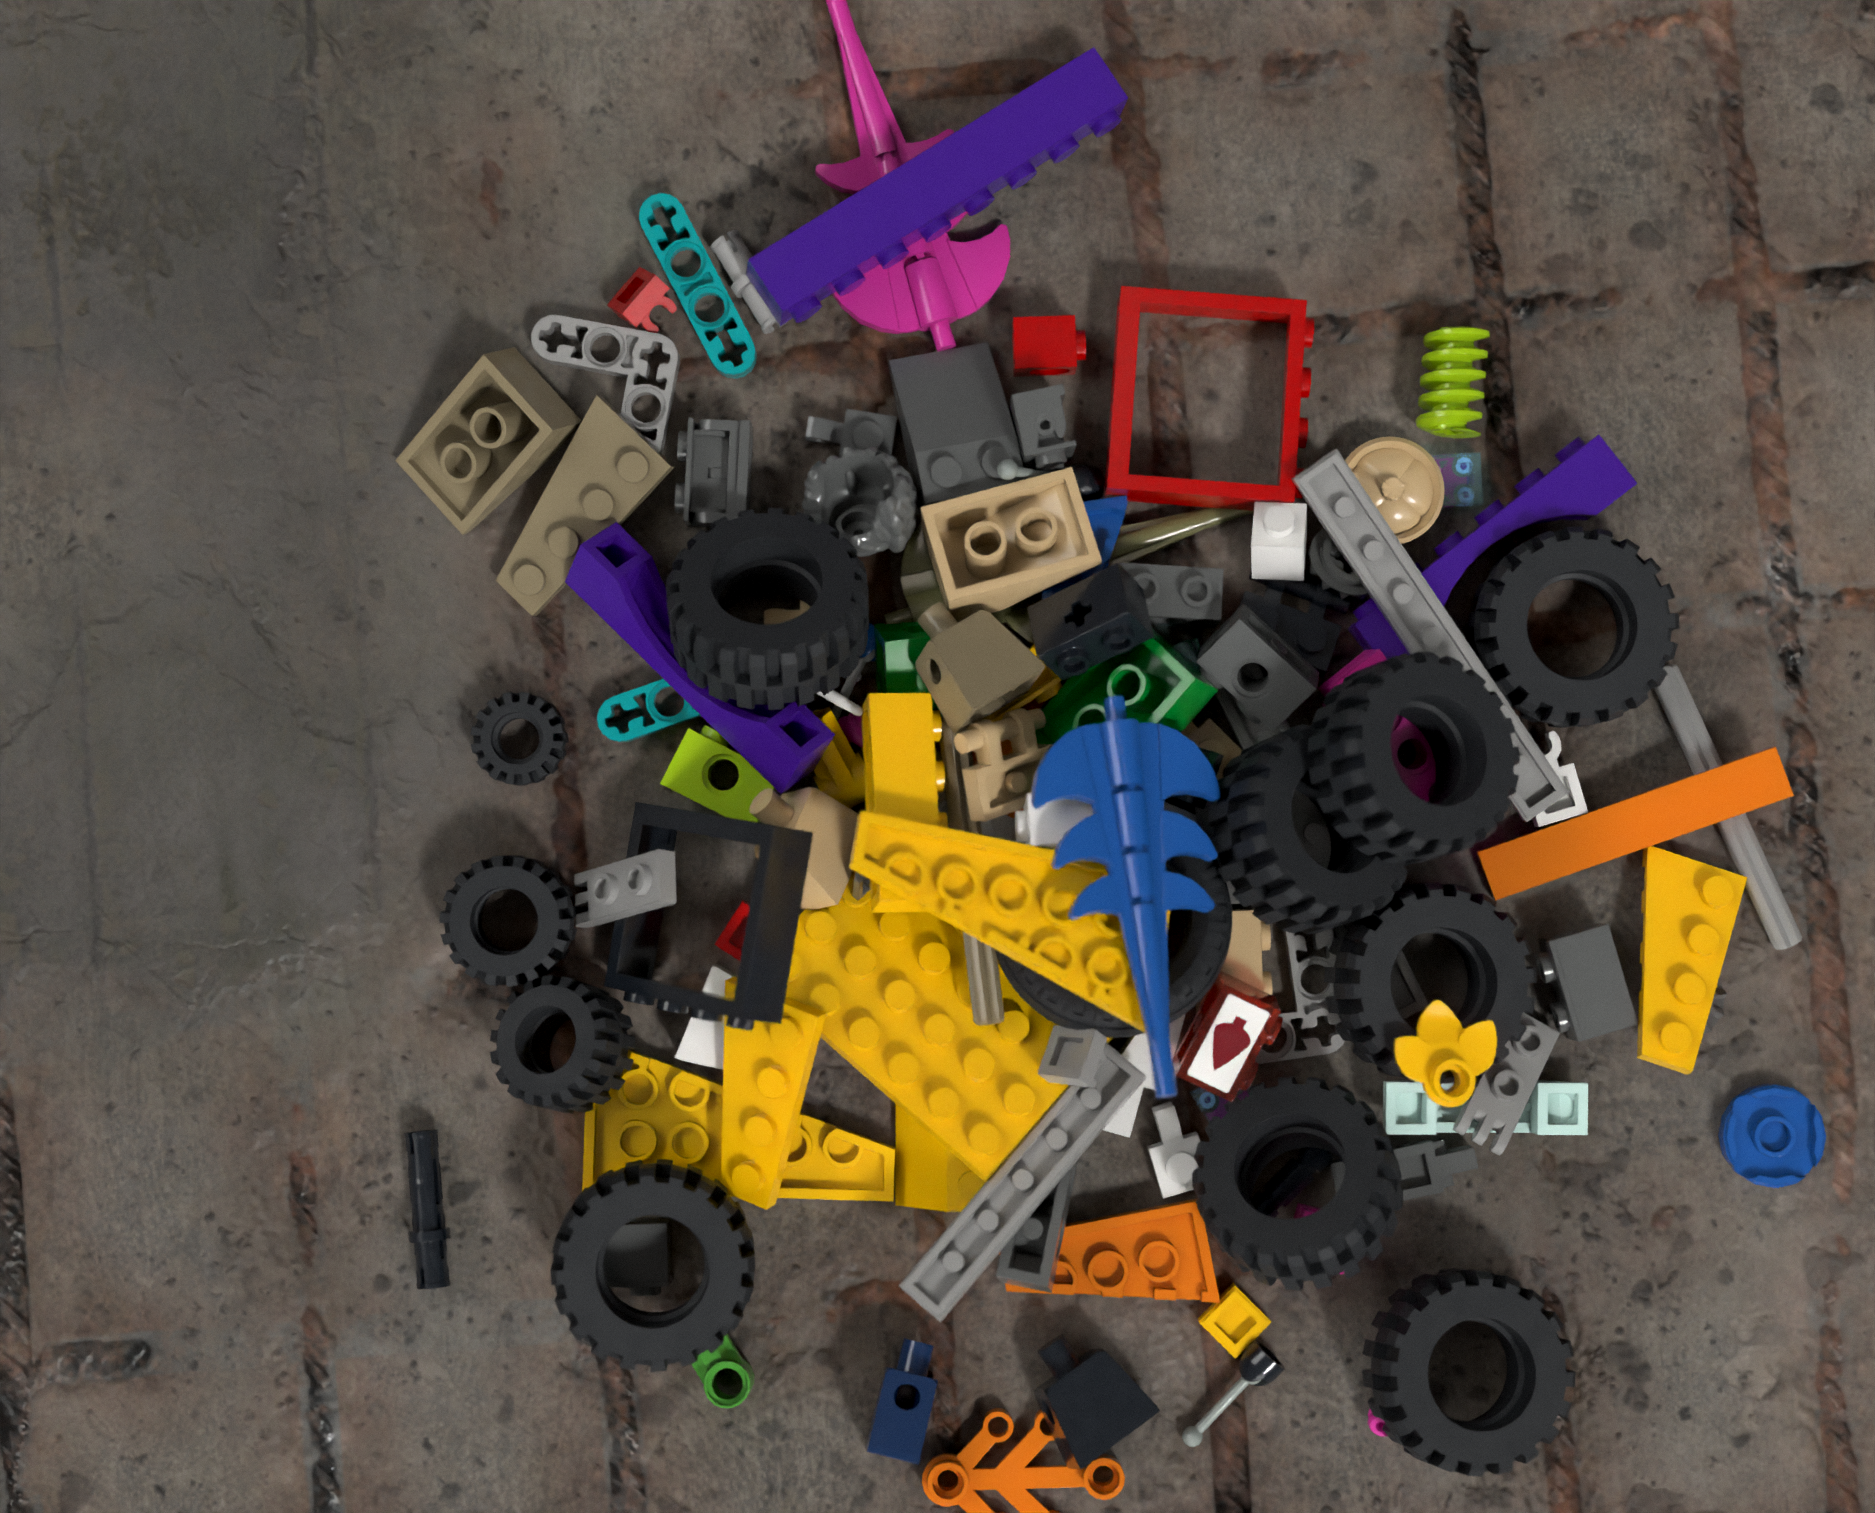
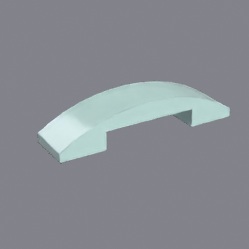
M1413 1080L1383 1081V1126L1387 1135L1457 1133L1453 1131V1126L1464 1103L1455 1107L1440 1106L1427 1097L1420 1082ZM1538 1080L1513 1133L1588 1135V1083ZM1454 1083L1441 1084V1086L1448 1090ZM1472 1120L1466 1133L1474 1132L1478 1124L1477 1120ZM1491 1129L1490 1133H1496V1131Z

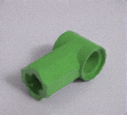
M728 1333L725 1335L724 1343L712 1353L708 1350L698 1355V1361L692 1363L693 1368L704 1384L706 1397L712 1404L720 1408H733L740 1405L750 1394L754 1386L755 1375L752 1366L741 1357ZM724 1368L737 1371L743 1381L741 1392L734 1395L723 1393L716 1383L718 1371Z

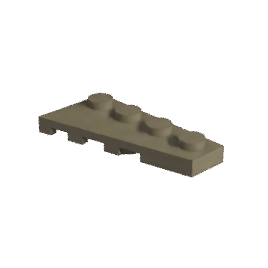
M601 395L595 396L495 580L532 616H537L566 585V577L580 544L615 522L621 526L675 467Z

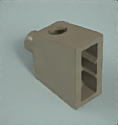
M938 602L928 608L917 620L931 639L915 662L916 670L955 735L967 729L970 724L984 719L1028 693L1045 669V665L989 611L980 610L958 622L942 602Z

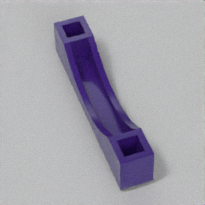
M1600 435L1595 436L1586 443L1580 436L1575 438L1555 454L1560 463L1546 474L1539 467L1514 486L1519 492L1517 497L1505 506L1497 499L1474 517L1479 526L1465 537L1457 530L1437 545L1433 550L1439 557L1424 569L1418 562L1415 563L1443 607L1452 588L1467 567L1490 545L1507 534L1530 525L1558 520L1586 521L1599 514L1637 484ZM1369 598L1352 612L1358 620L1347 629L1363 650L1380 649L1387 659L1404 653L1409 654L1372 598Z
M617 522L580 544L565 583L780 794L784 793L816 768L835 734L805 705L798 706L795 701L784 704V709L768 710V705L755 704L754 710L737 706V700L729 698L727 702H724L709 695L708 685L702 689L688 678L687 670L679 666L674 655V647L670 636L666 587L661 580L653 557Z

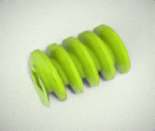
M1454 326L1442 327L1424 336L1423 344L1432 352L1423 355L1421 362L1424 368L1432 372L1425 373L1420 377V386L1430 392L1418 397V406L1428 411V413L1421 414L1416 418V426L1430 434L1448 438H1473L1481 435V433L1467 428V422L1482 419L1483 415L1482 412L1469 408V402L1484 399V392L1470 387L1472 381L1486 378V372L1472 367V362L1488 358V351L1475 347L1474 341L1489 338L1490 331L1476 327Z

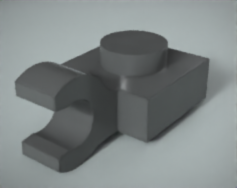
M847 408L844 424L829 419L808 416L805 441L840 446L839 457L845 447L856 450L858 448L867 449L873 446L878 451L891 455L897 417Z

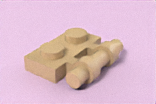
M1023 708L1012 710L1006 712L1001 720L995 722L987 719L970 724L967 727V731L955 735L954 745L957 751L961 754L974 751L977 757L978 764L962 769L971 821L985 822L1024 808L1026 795L1031 793L1034 773L1043 754L1053 745L1037 744L1035 730L1043 728L1046 723L1045 715L1040 709L1036 708L1026 711ZM1008 739L1011 741L1012 753L1002 756L1000 742Z

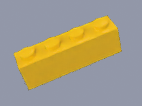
M869 693L862 705L863 714L861 715L866 812L948 828L946 812H939L938 793L944 790L945 770L943 761L935 760L934 742H939L941 739L942 721L940 711L932 710L931 694ZM870 879L872 913L928 912Z

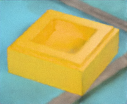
M1232 1283L1219 1296L1220 1303H1213L1197 1320L1236 1359L1271 1323V1320Z

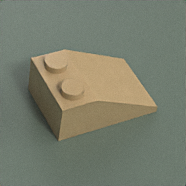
M1072 467L920 507L922 532L943 602L958 622L980 610L989 611L990 613L1001 611L1102 564Z

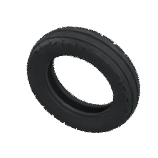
M1176 856L1165 861L1166 872L1178 873L1192 879L1206 891L1215 904L1214 909L1207 913L1183 909L1184 935L1182 944L1175 957L1168 964L1169 1024L1191 1010L1206 995L1217 979L1228 954L1232 935V905L1227 883L1223 881L1217 870L1220 866L1216 859L1207 862L1196 857ZM995 949L998 962L1015 991L1035 1011L1055 1024L1075 1030L1096 1029L1105 1037L1110 1038L1129 1037L1145 1033Z

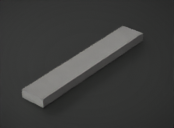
M1105 1043L1103 1049L1106 1056L1105 1061L1099 1062L1094 1079L1097 1081L1096 1088L1069 1085L899 1284L900 1288L940 1323L1146 1079V1075L1108 1043Z

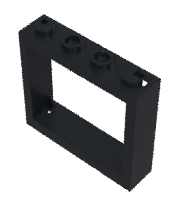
M636 802L626 859L657 849L674 851L677 831L760 845L734 998L652 979L664 907L615 920L604 986L624 991L623 1000L627 1002L654 1005L655 999H658L656 1008L659 1010L687 1014L688 1007H691V1017L696 1019L722 1022L724 1015L727 1016L726 1026L752 1031L755 1021L781 1024L814 832Z

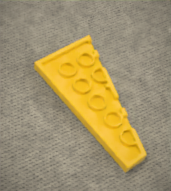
M866 811L859 813L849 868L1146 1033L1118 915L1096 913L1082 916L1076 920H1071L1068 917V911L1079 893L1096 880L1108 875L1105 865L1094 861H1075L1065 864L1059 869H1054L1051 862L1055 850ZM1170 910L1167 911V932H1168V924H1169Z
M628 1049L627 1058L634 1061L631 1071L624 1069L620 1076L625 1080L620 1090L611 1088L608 1091L611 1096L609 1101L603 1105L593 1103V1110L585 1112L582 1191L586 1187L589 1188L593 1185L599 1176L609 1170L617 1171L625 1168L626 1163L642 1160L643 1164L657 1163V1159L673 1160V1165L685 1168L689 1164L703 1170L702 1175L714 1181L717 1179L721 1183L723 1084ZM800 1112L777 1198L894 1202L895 1147Z

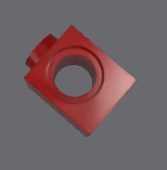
M1075 315L1013 317V377L1075 375L1077 361L1086 360L1085 329L1076 330Z

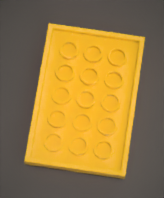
M853 870L838 905L814 910L805 909L799 915L786 997L827 1012L820 1037L982 1180L986 1181L1069 1086L1066 1084L1050 1083L1037 1074L1053 1026L1057 1024L1039 1014L1020 997L1006 978L998 962L1005 1018L999 1024L976 1025L973 1021L963 931L930 912L872 913L870 890L859 901L852 896L856 873ZM1106 1037V1043H1109L1112 1038Z

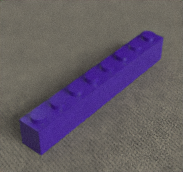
M1093 47L749 258L746 275L780 326L792 318L796 323H800L818 312L822 307L820 301L837 291L840 296H844L855 290L866 280L863 274L876 266L881 265L883 269H887L897 264L909 253L907 247L924 238L926 243H929L939 238L951 228L952 224L950 221L965 211L969 216H973L984 210L994 201L993 194L1007 185L1012 190L1021 187L1037 174L1035 168L1047 160L1052 159L1054 164L1063 161L1079 148L1078 141L1089 134L1094 133L1098 138L1111 131L1122 120L1120 115L1128 100V96Z

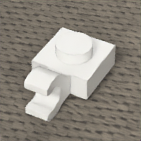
M1171 1101L1153 1106L1152 1111L1162 1142L1149 1145L1147 1148L1160 1193L1164 1199L1194 1190L1192 1187V1172L1199 1168L1194 1155L1200 1139L1197 1132L1182 1135L1178 1116Z

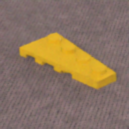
M1650 846L1643 849L1642 867H1645L1644 890L1642 891L1641 913H1643V941L1640 943L1642 983L1641 991H1639L1637 1058L1688 1075L1694 1069L1747 877Z
M733 976L725 980V997L734 998L737 977ZM785 997L781 1024L755 1021L752 1031L726 1026L727 1016H724L721 1183L728 1189V1194L765 1210L774 1206L777 1201L827 1013L788 997Z

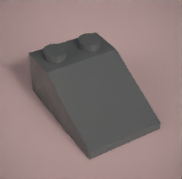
M988 342L888 360L887 363L913 484L916 486V492L919 495L916 502L919 508L1025 479L1014 477L1011 480H1004L997 473V466L1004 459L1013 460L1019 467H1023L1016 431Z

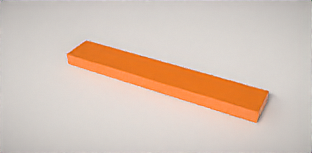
M1770 747L1476 852L1492 896L1496 901L1794 796L1777 748Z

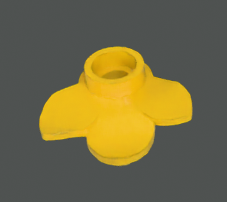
M1434 1000L1419 1016L1416 1027L1417 1037L1401 1036L1394 1039V1055L1402 1073L1406 1077L1422 1083L1425 1094L1432 1102L1444 1107H1455L1465 1103L1471 1097L1475 1089L1476 1076L1486 1071L1493 1064L1496 1055L1497 1034L1495 1025L1491 1020L1477 1022L1463 1029L1460 1021L1449 1007L1440 1000ZM1445 1070L1451 1071L1454 1075V1084L1448 1090H1445L1440 1084V1076Z

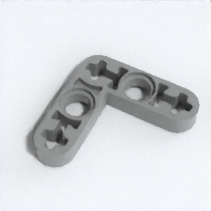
M548 315L541 318L534 325L531 333V343L536 353L544 361L554 365L627 378L620 414L637 431L642 433L657 432L654 441L648 437L645 438L663 455L680 367V355L675 344L668 337L658 333L561 315ZM555 327H561L564 337L580 341L579 331H587L582 341L583 358H574L578 350L574 346L559 345L557 352L551 353L549 345L542 341L544 334L552 335ZM605 335L615 337L620 343L618 357L609 363L596 361L592 355L593 343L597 338ZM655 346H662L664 355L670 358L668 364L663 363L659 365L656 375L658 383L667 382L665 390H661L651 384L636 385L638 377L649 380L650 365L642 357L644 353H653ZM652 395L660 401L661 411L654 421L643 423L634 418L632 406L638 397Z
M1332 928L1319 933H1313L1312 936L1314 949L1318 950L1325 946L1326 957L1308 956L1298 961L1296 951H1307L1305 938L1302 935L1283 931L1294 1010L1270 1013L1265 1024H1279L1285 1031L1286 1041L1280 1050L1265 1052L1259 1047L1256 1039L1251 1049L1253 1055L1246 1058L1243 1066L1326 1055L1337 1051L1344 1044V1040H1342L1336 1030V1033L1328 1035L1327 1044L1321 1045L1319 1038L1314 1036L1301 1037L1300 1040L1304 1047L1294 1050L1296 1034L1290 1023L1291 1019L1299 1018L1298 1028H1313L1317 1026V1017L1324 1016L1327 1023L1335 1024V1026L1341 1022L1339 1015L1329 1013L1326 997L1334 996L1333 983H1328L1326 989L1318 994L1306 992L1301 985V974L1308 966L1318 964L1324 968L1334 967L1336 955L1328 952L1334 939ZM1213 1022L1207 1024L1200 1031L1197 1037V1051H1199Z

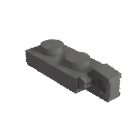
M1426 1139L1392 1147L1402 1174V1179L1399 1183L1404 1193L1403 1201L1444 1192L1443 1188L1454 1186L1452 1174L1478 1168L1475 1150L1470 1144L1446 1149L1444 1139ZM1342 1159L1332 1160L1329 1163L1336 1193L1342 1184L1345 1174V1165Z

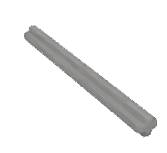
M1675 664L1664 666L1663 669L1668 674L1661 685L1654 689L1693 774L1722 765L1723 763L1678 666ZM1746 813L1716 823L1739 874L1747 877L1745 887L1773 947L1776 950H1784L1798 944L1802 940L1801 932Z

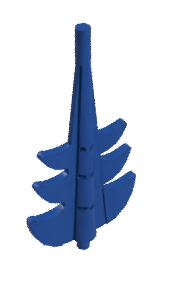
M1111 696L1103 700L1105 722L1075 728L1059 738L1043 754L1033 777L1031 803L1034 809H1039L1045 804L1057 800H1078L1092 806L1093 815L1085 817L1065 832L1056 846L1051 865L1054 869H1059L1065 864L1075 861H1094L1106 866L1108 875L1096 880L1079 893L1068 911V917L1071 920H1076L1082 916L1096 913L1118 915L1148 1038L1155 1098H1164L1177 1095L1169 1032L1167 911L1190 909L1207 913L1214 909L1215 906L1206 891L1195 881L1178 873L1166 872L1165 861L1176 856L1196 857L1207 862L1217 858V851L1206 833L1194 821L1179 813L1164 810V799L1173 795L1186 794L1214 802L1221 797L1218 780L1210 762L1193 741L1176 729L1165 725L1139 723L1136 719H1127L1124 696Z

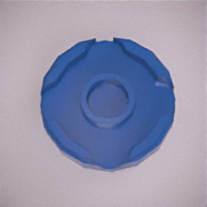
M1767 1083L1749 1087L1731 1100L1722 1114L1718 1137L1722 1155L1735 1173L1753 1184L1779 1188L1798 1183L1806 1177L1804 1175L1809 1173L1813 1166L1816 1167L1823 1156L1826 1132L1822 1115L1808 1098L1794 1088Z

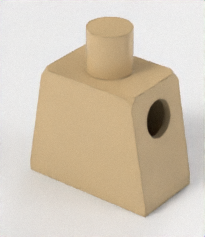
M807 787L784 793L781 796L770 788L764 789L753 799L749 811L763 824L814 832L801 909L803 911L805 909L814 910L838 905L853 872L849 865L859 814L817 788ZM756 845L754 848L755 857L757 859L760 845Z

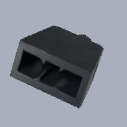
M1062 1334L1038 1350V1354L1053 1376L1034 1390V1394L1061 1456L1069 1469H1083L1160 1412L1157 1405L1104 1349H1091L1078 1357Z

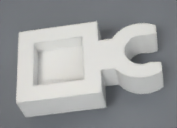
M1555 731L1544 733L1547 750L1543 755L1569 794L1533 817L1534 827L1544 826L1588 813L1574 763L1562 766L1558 764L1557 758L1561 752V741Z

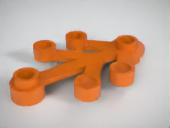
M994 1408L985 1414L982 1421L983 1427L957 1455L950 1453L939 1454L926 1464L922 1474V1486L927 1497L935 1504L944 1507L959 1505L966 1513H1006L995 1512L975 1490H997L1020 1513H1061L1056 1510H1048L1027 1489L1085 1487L1094 1498L1108 1500L1121 1492L1125 1483V1475L1120 1462L1109 1454L1100 1455L1083 1469H1069L1067 1465L1027 1466L1049 1441H1054L1052 1433L1045 1432L1040 1427V1421L1044 1418L1041 1409L1034 1417V1426L996 1467L974 1468L995 1442H1004L1013 1433L1014 1424L1010 1413L1002 1408ZM994 1417L1004 1418L1008 1423L1007 1429L1000 1434L991 1432L988 1428V1423ZM1099 1466H1107L1113 1471L1112 1477L1107 1482H1098L1093 1478L1095 1469ZM946 1470L953 1471L958 1477L956 1484L951 1487L942 1486L938 1481V1476L941 1472Z

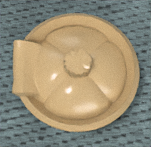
M1380 437L1363 443L1346 458L1345 462L1401 544L1418 538L1434 524L1443 506L1444 481L1438 464L1423 447L1400 437Z

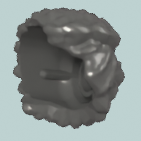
M873 446L867 449L858 448L856 450L845 447L840 457L829 456L826 462L819 460L810 468L804 483L806 489L802 508L804 509V514L811 515L814 518L815 524L820 525L823 521L839 531V539L844 537L849 540L857 550V557L870 556L887 548L894 553L904 550L907 541L911 538L916 528L917 516L920 513V508L916 503L919 495L916 492V486L913 484L910 474L902 466L898 465L896 457L888 455L883 451H878Z

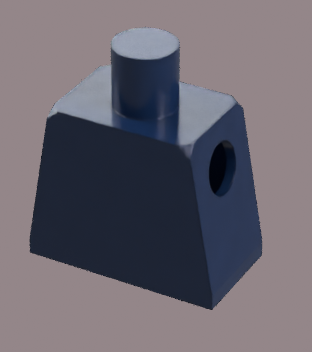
M903 1339L897 1368L885 1367L865 1446L867 1452L919 1465L938 1382L937 1379L927 1377L934 1348L933 1345ZM905 1384L912 1385L916 1389L913 1405L909 1408L898 1407L895 1402L899 1386Z

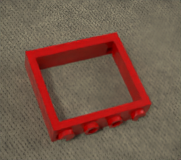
M1121 286L1117 300L1104 499L1126 495L1127 501L1248 511H1254V501L1294 503L1295 498L1302 499L1303 496L1291 479L1305 470V468H1297L1298 448H1306L1308 437V418L1300 417L1301 398L1309 397L1311 387V367H1303L1304 348L1312 347L1314 337V317H1306L1307 300ZM1140 312L1287 323L1277 486L1129 474Z

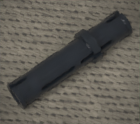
M438 1129L404 1133L408 1159L413 1231L408 1232L409 1243H414L417 1269L416 1286L417 1289L447 1287L451 1285L447 1261L446 1239L451 1238L450 1227H445Z

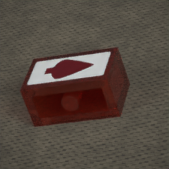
M1220 971L1174 1055L1173 1067L1175 1075L1233 1102L1239 1089L1246 1091L1252 1084L1259 1066L1255 1059L1263 1044L1271 1045L1280 1031L1283 1017L1279 1016L1281 1010L1276 997Z

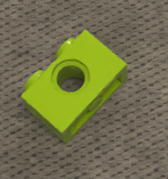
M704 725L699 734L688 728L660 784L724 817L760 823L749 811L753 799L764 789L770 788L774 792L777 790L741 754L727 748L729 743L716 730ZM725 760L731 761L738 769V781L731 789L719 790L712 783L711 771L717 763Z

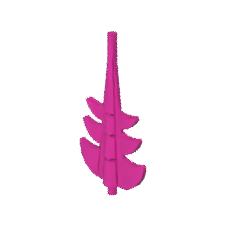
M826 0L838 38L860 156L844 163L818 164L815 168V175L825 184L842 193L855 194L954 132L952 129H946L930 139L906 143L856 32L847 0ZM966 211L950 221L952 226L948 231L955 228L967 215ZM1004 224L999 225L992 233L985 237L969 242L951 241L947 232L929 243H926L924 238L907 247L909 253L897 264L887 269H883L881 265H878L863 274L866 280L855 290L844 296H840L837 291L832 295L839 306L862 325L879 332L892 334L910 333L918 330L931 331L937 352L951 349L956 346L950 324L957 319L967 317L980 310L990 301L1004 280L1010 259V236L1008 228Z

